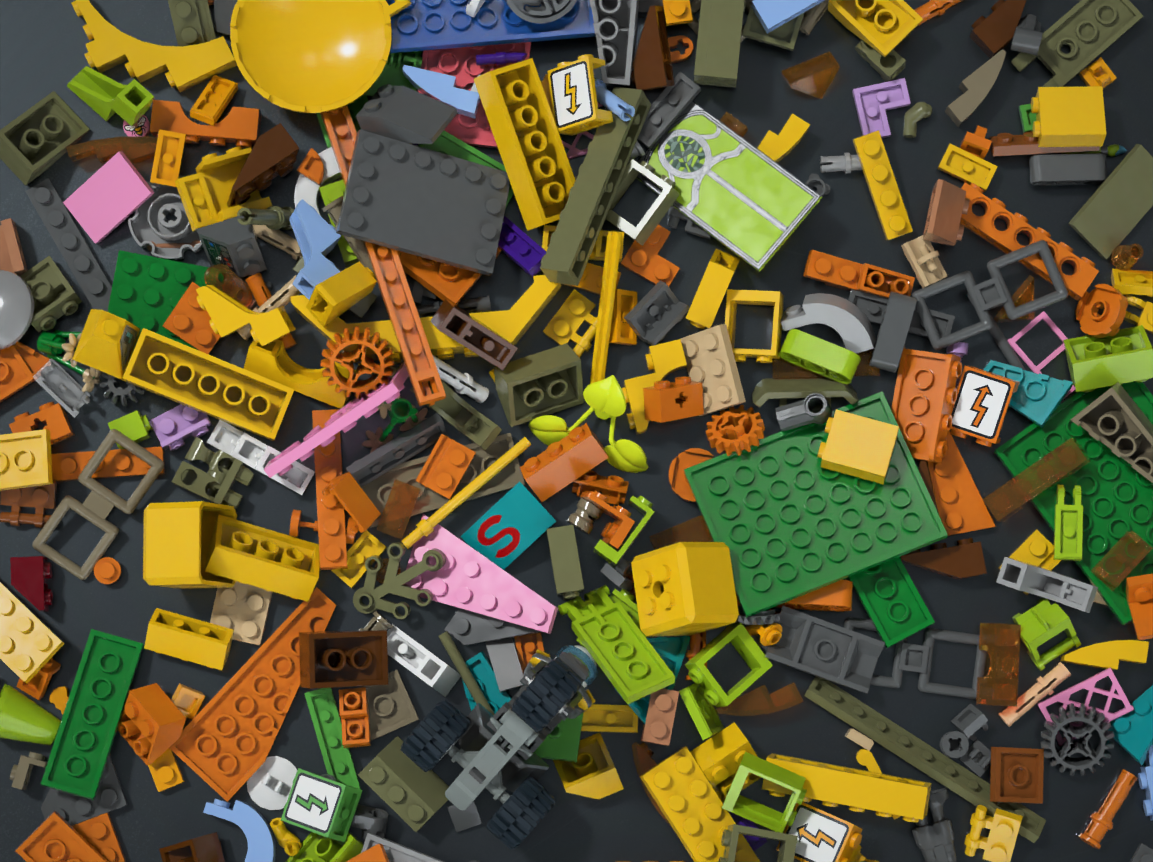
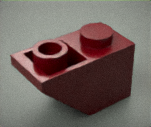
M44 556L10 557L11 585L39 611L48 612V605L53 604L52 589H48V578H52L51 562H47V557Z

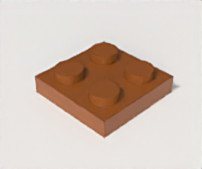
M991 747L990 802L1043 804L1044 749Z

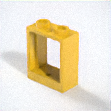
M727 289L725 324L736 362H746V358H756V362L772 363L773 359H780L781 319L784 304V295L780 291ZM737 304L774 306L771 350L734 348Z

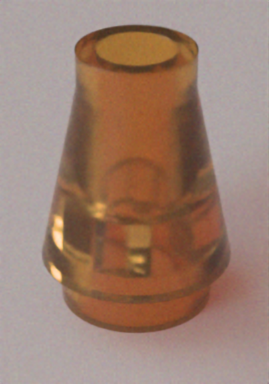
M1139 244L1117 246L1112 252L1111 259L1113 265L1122 271L1132 269L1143 256L1142 246Z

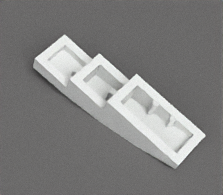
M222 420L218 421L206 442L267 477L269 476L264 471L265 466L270 460L281 453ZM294 461L291 463L293 467L282 476L277 473L271 477L274 481L303 495L315 471Z

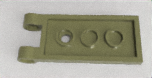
M1081 0L1042 34L1037 56L1021 52L1011 63L1021 72L1037 57L1054 75L1042 87H1064L1141 20L1143 15L1129 0ZM1068 45L1071 49L1070 53H1063L1061 46Z

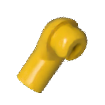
M281 818L273 819L270 822V827L279 845L284 848L286 854L290 856L297 855L301 848L300 839L286 828Z

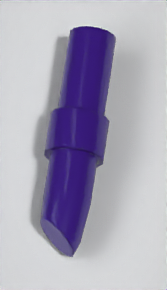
M496 52V54L476 55V64L506 65V63H518L525 60L527 53Z

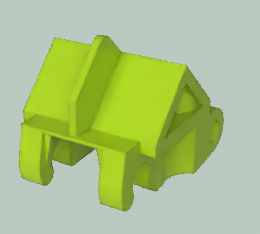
M1041 598L1037 601L1036 606L1023 614L1018 613L1012 617L1014 623L1018 624V627L1015 628L1016 632L1027 647L1028 655L1040 671L1045 669L1044 665L1075 646L1077 648L1081 646L1069 616L1056 602L1051 605L1047 598ZM1064 630L1068 638L1039 655L1037 647Z

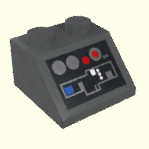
M237 216L198 228L197 232L210 266L225 270L241 278L267 270L253 225H242L238 222V219L244 218V216Z

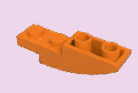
M816 250L809 251L803 275L835 288L847 291L854 289L889 298L891 291L911 296L915 277L867 263L860 264Z

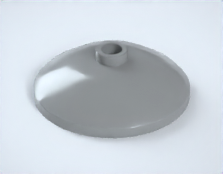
M0 270L1 350L12 346L22 338L30 326L34 313L33 295L28 284L20 276L4 270Z

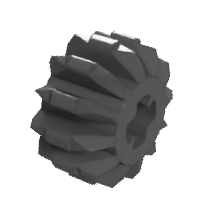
M106 373L101 374L104 379L108 380V382L100 383V388L108 389L104 392L103 396L106 399L112 397L111 403L113 405H117L121 398L122 405L126 407L128 406V398L134 403L138 402V399L134 396L136 392L140 395L145 393L143 389L126 382L128 385L126 389L117 388V385H120L118 378Z

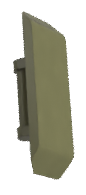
M827 377L766 378L755 386L751 394L753 404L757 407H761L768 399H779V407L787 405V398H806L812 393L822 394L830 406L831 397H844L852 405L858 402L857 393L851 384H842ZM816 405L813 408L812 412H820L823 408V405Z

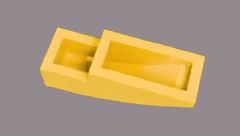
M792 113L779 135L769 130L757 149L778 163L800 142L809 130L810 124Z
M1116 640L1096 643L1062 655L1060 662L1102 669L1111 667L1112 670H1118L1119 660L1138 664L1146 663L1149 642Z

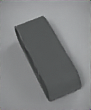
M1058 154L1029 157L1031 185L1102 184L1107 179L1105 154Z
M891 291L869 366L896 373L917 298Z

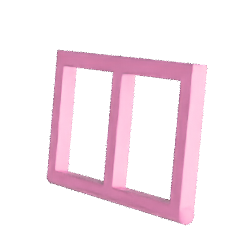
M1044 311L1014 337L1007 340L1028 367L1037 374L1041 373L1040 370L1065 349L1064 342L1037 366L1034 365L1015 342L1042 319L1062 342L1068 339ZM1074 385L1071 387V389L1068 391V393L1060 403H1062L1064 399L1075 390Z

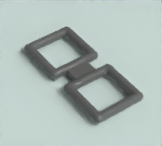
M1040 240L989 261L987 269L992 279L980 284H976L970 271H964L913 292L912 297L917 298L916 308L932 347L935 350H941L990 330L993 327V322L988 310L1003 305L1008 318L1014 320L1066 299L1068 291L1047 242ZM1040 253L1056 291L1015 307L1000 268ZM964 283L981 322L940 338L924 299Z
M847 617L844 621V628L854 631V628L877 631L869 619ZM927 628L924 633L923 645L908 644V637L896 643L892 677L872 675L870 685L897 689L902 685L903 671L919 673L918 690L920 692L978 700L982 697L989 639L985 635ZM934 640L977 645L972 688L929 682Z

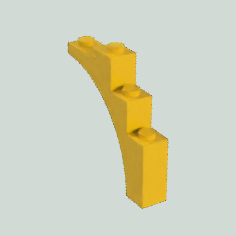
M89 0L71 2L77 16L83 15L87 23L83 25V29L88 39H94L85 44L88 52L84 55L90 67L96 66L99 73L128 60L129 62L125 63V66L131 78L136 76L138 81L142 83L169 70L165 75L171 88L177 86L181 93L212 78L213 75L221 74L237 66L224 36L206 43L190 46H161L138 40L121 32L107 22L91 5Z

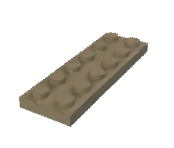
M511 433L497 436L486 450L475 443L464 445L475 451L476 454L452 498L514 446ZM429 455L403 462L362 487L363 491L381 513L369 528L438 510L449 501V499L415 481ZM518 457L466 501L512 489L519 481L525 485Z

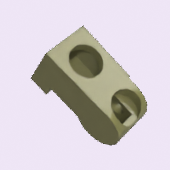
M863 40L855 47L857 53L870 63V66L881 75L885 82L893 81L906 67V60L895 50H892L884 57Z

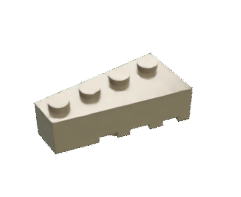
M1117 382L1076 414L1071 421L1083 427L1089 432V435L1097 441H1101L1112 450L1111 452L1119 458H1123L1132 465V468L1153 483V424L1120 383Z

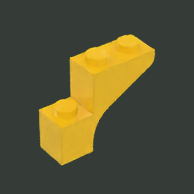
M206 285L196 289L198 293L197 301L203 310H207L211 317V320H209L211 328L216 334H220L221 338L250 324L252 327L250 333L255 342H260L261 346H265L296 330L284 306L277 307L269 312H255L214 285Z
M681 339L649 346V354L645 355L648 370L653 369L654 373L624 380L625 387L621 389L631 413L627 414L630 430L635 429L636 435L644 433L649 424V420H645L643 388L654 386L655 381H662L669 374L685 369L687 366Z

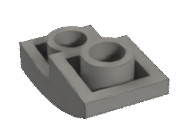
M513 639L485 642L499 692L522 687L523 684L520 680L524 676Z

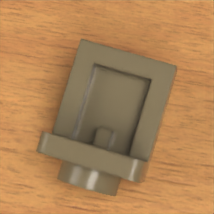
M31 751L29 756L21 755L18 765L14 764L10 774V780L13 781L12 787L26 790L33 766L37 765L46 768L48 763L44 761L46 756Z

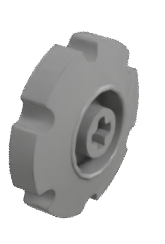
M147 182L155 193L135 210L136 214L134 217L128 219L130 232L137 244L142 249L148 245L152 246L151 254L153 257L173 261L184 259L183 254L186 250H192L194 253L200 251L203 245L198 232L192 231L177 187L161 184L151 185ZM168 213L170 215L174 214L177 219L176 221L170 220L168 222L166 215ZM194 240L200 241V243L196 244L194 248L189 244H184L180 248H161L155 247V245L151 242L153 241L155 244L192 243V241Z

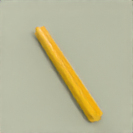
M609 231L607 235L590 384L605 379L622 233L618 231Z

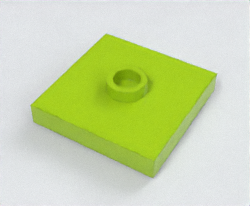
M694 683L679 691L702 740L724 729L714 706L706 700L705 692L699 684Z

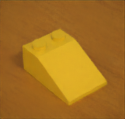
M904 0L828 1V11L848 30L884 57L923 21V18Z

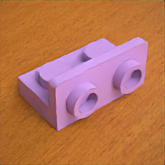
M182 404L149 421L164 450L170 449L171 451L185 445L184 440L191 436H194V438L201 437L208 433V427L212 426L207 414Z

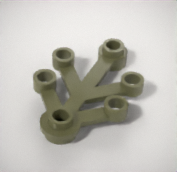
M400 542L389 545L387 549L389 562L384 583L375 588L377 574L383 567V560L377 555L367 558L365 561L367 574L364 587L359 588L353 596L355 608L364 614L372 613L379 609L393 613L397 619H404L411 612L410 606L406 602H399L397 604L381 597L391 593L415 600L420 606H426L431 603L433 595L430 590H419L403 584L427 570L437 571L441 569L446 562L445 554L441 550L436 548L430 549L424 553L421 562L397 575L401 557L405 554V547ZM394 546L400 549L399 555L393 553L392 549ZM430 556L436 559V565L429 563L428 559ZM372 559L377 561V569L371 567L370 561ZM421 593H425L427 595V602H423L420 599ZM363 596L369 598V605H365L362 602ZM399 606L405 608V615L398 613Z

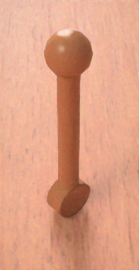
M194 240L192 243L155 244L151 241L155 247L180 248L184 244H189L194 248L196 244L200 243L199 240ZM146 246L148 251H152V246Z

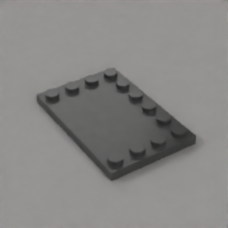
M360 129L356 136L336 233L490 276L494 269L510 181L505 171Z

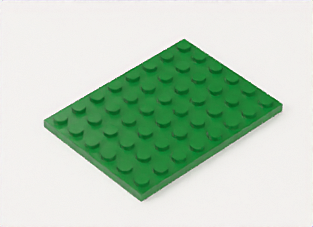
M1135 381L1122 383L1121 386L1153 424V395L1145 384ZM1106 386L1096 388L1091 392H1077L1055 409L1043 427L1033 423L997 448L994 453L1053 532L1057 485H1064V505H1074V485H1081V505H1083L1082 560L1075 562L1091 584L1098 587L1097 592L1124 626L1132 620L1126 599V578L1153 573V483L1132 468V465L1123 458H1119L1111 452L1112 450L1089 435V432L1083 427L1071 421L1076 414L1111 388Z
M883 391L861 399L854 405L849 404L836 409L898 426ZM833 410V411H832V415H831L832 418H834V414H835V411H836V410ZM811 423L784 432L780 431L760 439L759 446L751 445V452H747L745 449L741 450L740 456L736 452H732L730 456H727L725 453L684 469V475L713 542H724L729 547L736 596L746 618L947 538L946 529L900 428L884 484L821 468L822 458H818L817 455L821 442L826 443L829 433H825L826 423Z

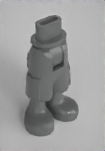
M947 788L930 791L928 806L933 817V823L929 824L927 817H925L923 820L919 819V822H916L917 826L912 830L916 845L921 849L925 862H957L954 846L955 832L951 819L944 817L943 810L944 802L949 797Z

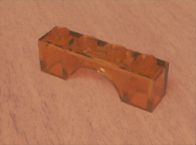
M1070 438L986 496L983 501L996 520L1003 522L1024 508L1040 493L1070 476L1091 460L1075 438Z

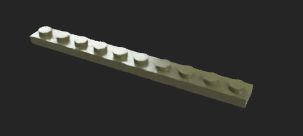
M817 676L814 677L804 695L805 697L949 788L952 792L963 797L974 806L983 805L987 807L986 813L994 817L996 808L1023 816L1019 834L1033 843L1039 838L1046 823L1044 818L1020 803L990 802V784L832 682Z

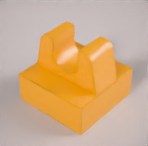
M1101 57L1078 74L1087 87L1103 86L1104 89L1117 79Z

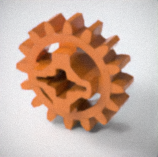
M740 405L738 409H734V406L729 407V411L720 410V415L713 414L711 416L713 422H707L706 424L708 428L706 435L710 447L716 448L719 454L725 450L727 456H730L732 452H736L740 456L741 450L744 449L747 452H751L750 446H759L758 439L764 438L763 431L765 427L763 419H761L759 412L754 413L753 407L745 410L744 405Z

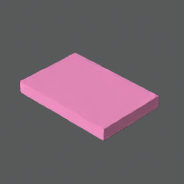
M120 151L63 203L93 242L98 244L155 192L123 151Z

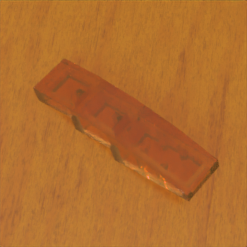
M149 136L114 137L91 140L67 146L66 149L73 162L97 155L101 164L108 162L116 153L123 151L134 165L154 158L158 138Z

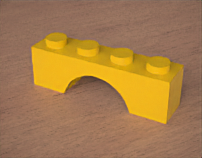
M254 339L250 344L243 369L292 388L296 392L327 403L330 406L339 409L345 406L349 399L345 397V389L340 393H336L337 383L333 386L327 384L330 377H323L322 371L326 368L309 369L298 365L288 356L283 341L278 339L265 346H261L260 342L256 343ZM335 362L338 371L348 379L349 370L341 366L340 363Z

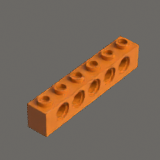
M966 182L963 184L961 189L966 191L965 198L970 199L967 215L962 214L960 224L1005 254L1025 247L1017 242V234L1027 235L1029 245L1045 240L1067 288L1068 295L1077 301L1082 298L1099 270L1094 268L1096 266L1094 262L1086 257L1079 258L1072 253L1073 249L1063 242L1056 243L1050 239L1051 235L1046 230L1040 227L1035 229L1029 225V220L1017 212L1012 214L1005 209L1006 205L997 198L991 200L983 194L984 190L976 184L970 183L969 185ZM979 204L983 206L985 214L983 216H976L972 212V205ZM994 220H1004L1007 224V230H997L994 226ZM1039 253L1018 261L1053 285ZM1063 263L1071 264L1074 269L1073 275L1064 274L1061 270V265Z

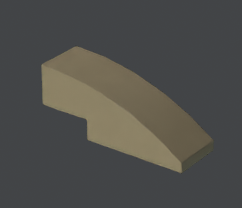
M1003 49L965 78L959 85L964 94L948 105L945 110L957 127L962 125L976 111L994 85L1006 56V52Z

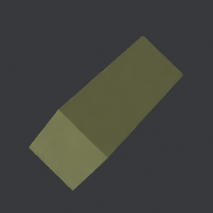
M701 0L694 83L736 88L743 12H745L746 4L744 0Z

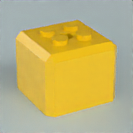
M204 501L150 503L144 509L143 579L147 584L179 589L234 587L235 580L205 572L206 554L217 516L219 514L237 520L234 506Z
M678 542L634 557L631 566L640 630L646 636H691L736 622L739 612L730 550L724 542Z

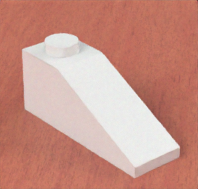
M396 626L387 631L388 655L446 697L461 677L460 674Z

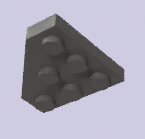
M460 608L444 629L466 646L541 633V631Z
M110 753L95 800L50 788L41 807L45 820L56 810L73 826L128 805Z

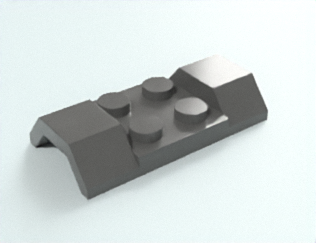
M782 606L780 610L781 619L777 622L782 626V636L776 644L767 646L765 657L868 694L871 678L885 642Z

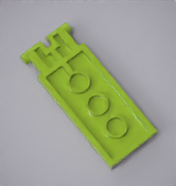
M606 585L584 594L585 602L581 597H577L558 605L560 614H567L572 620L571 629L627 704L675 683V675L619 601L613 603L609 598L610 591Z

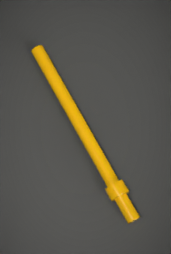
M526 437L522 438L428 519L425 520L423 518L417 523V528L401 542L409 549L423 536L427 537L430 535L438 523L530 447L531 443Z

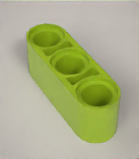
M797 329L788 331L779 351V356L785 361L842 384L851 383L861 361V358L856 353Z

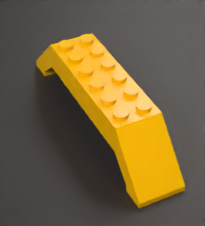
M545 275L533 276L534 283L510 310L468 314L513 345H516L560 290L561 283L550 282ZM304 295L290 296L291 304L295 311L327 340L336 342L334 339L336 332L344 337V328H348L350 334L354 333L355 326H359V333H364L365 328L368 327L370 328L369 336L372 337L374 333L379 332L378 342L383 339L388 341L385 348L392 349L393 354L389 358L394 359V364L401 363L400 359H403L390 320L347 324L337 317L327 326L323 327L306 308L309 300ZM433 317L420 318L433 356H438L440 360L453 359L454 354L464 353L465 357L479 356L439 331L430 322ZM358 344L346 346L341 350V352L343 353V351H354L357 348ZM367 346L366 355L374 359V361H379L375 351ZM361 353L359 354V358H356L354 362L358 363V366H360L361 363Z

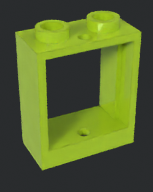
M742 623L729 625L685 664L689 670L688 675L691 680L701 686L705 692L706 700L716 707L728 706L773 666ZM731 642L752 671L725 693L704 664L726 644Z
M745 752L722 809L775 832L783 833L786 825L792 826L797 815V811L793 810L795 804L801 805L807 790L803 788L806 778ZM749 772L793 791L783 813L740 795Z

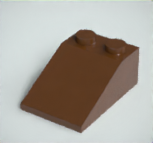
M387 630L299 632L301 687L314 689L388 685Z

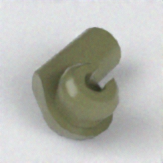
M917 102L905 113L903 137H916L917 122L922 118L931 116V105L925 102Z

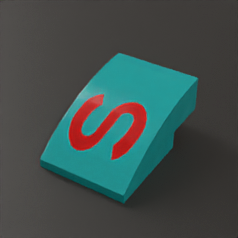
M519 481L475 522L461 538L504 570L546 532V529H549L556 520Z

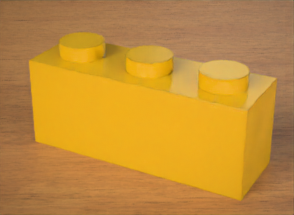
M156 608L148 624L144 649L201 664L209 668L223 670L230 653L234 630Z

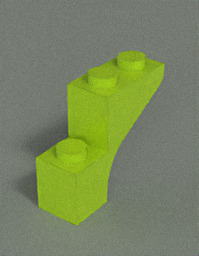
M85 66L67 84V87L105 121L117 113L130 126H133L149 110L154 96L135 79L128 85H123L88 66Z

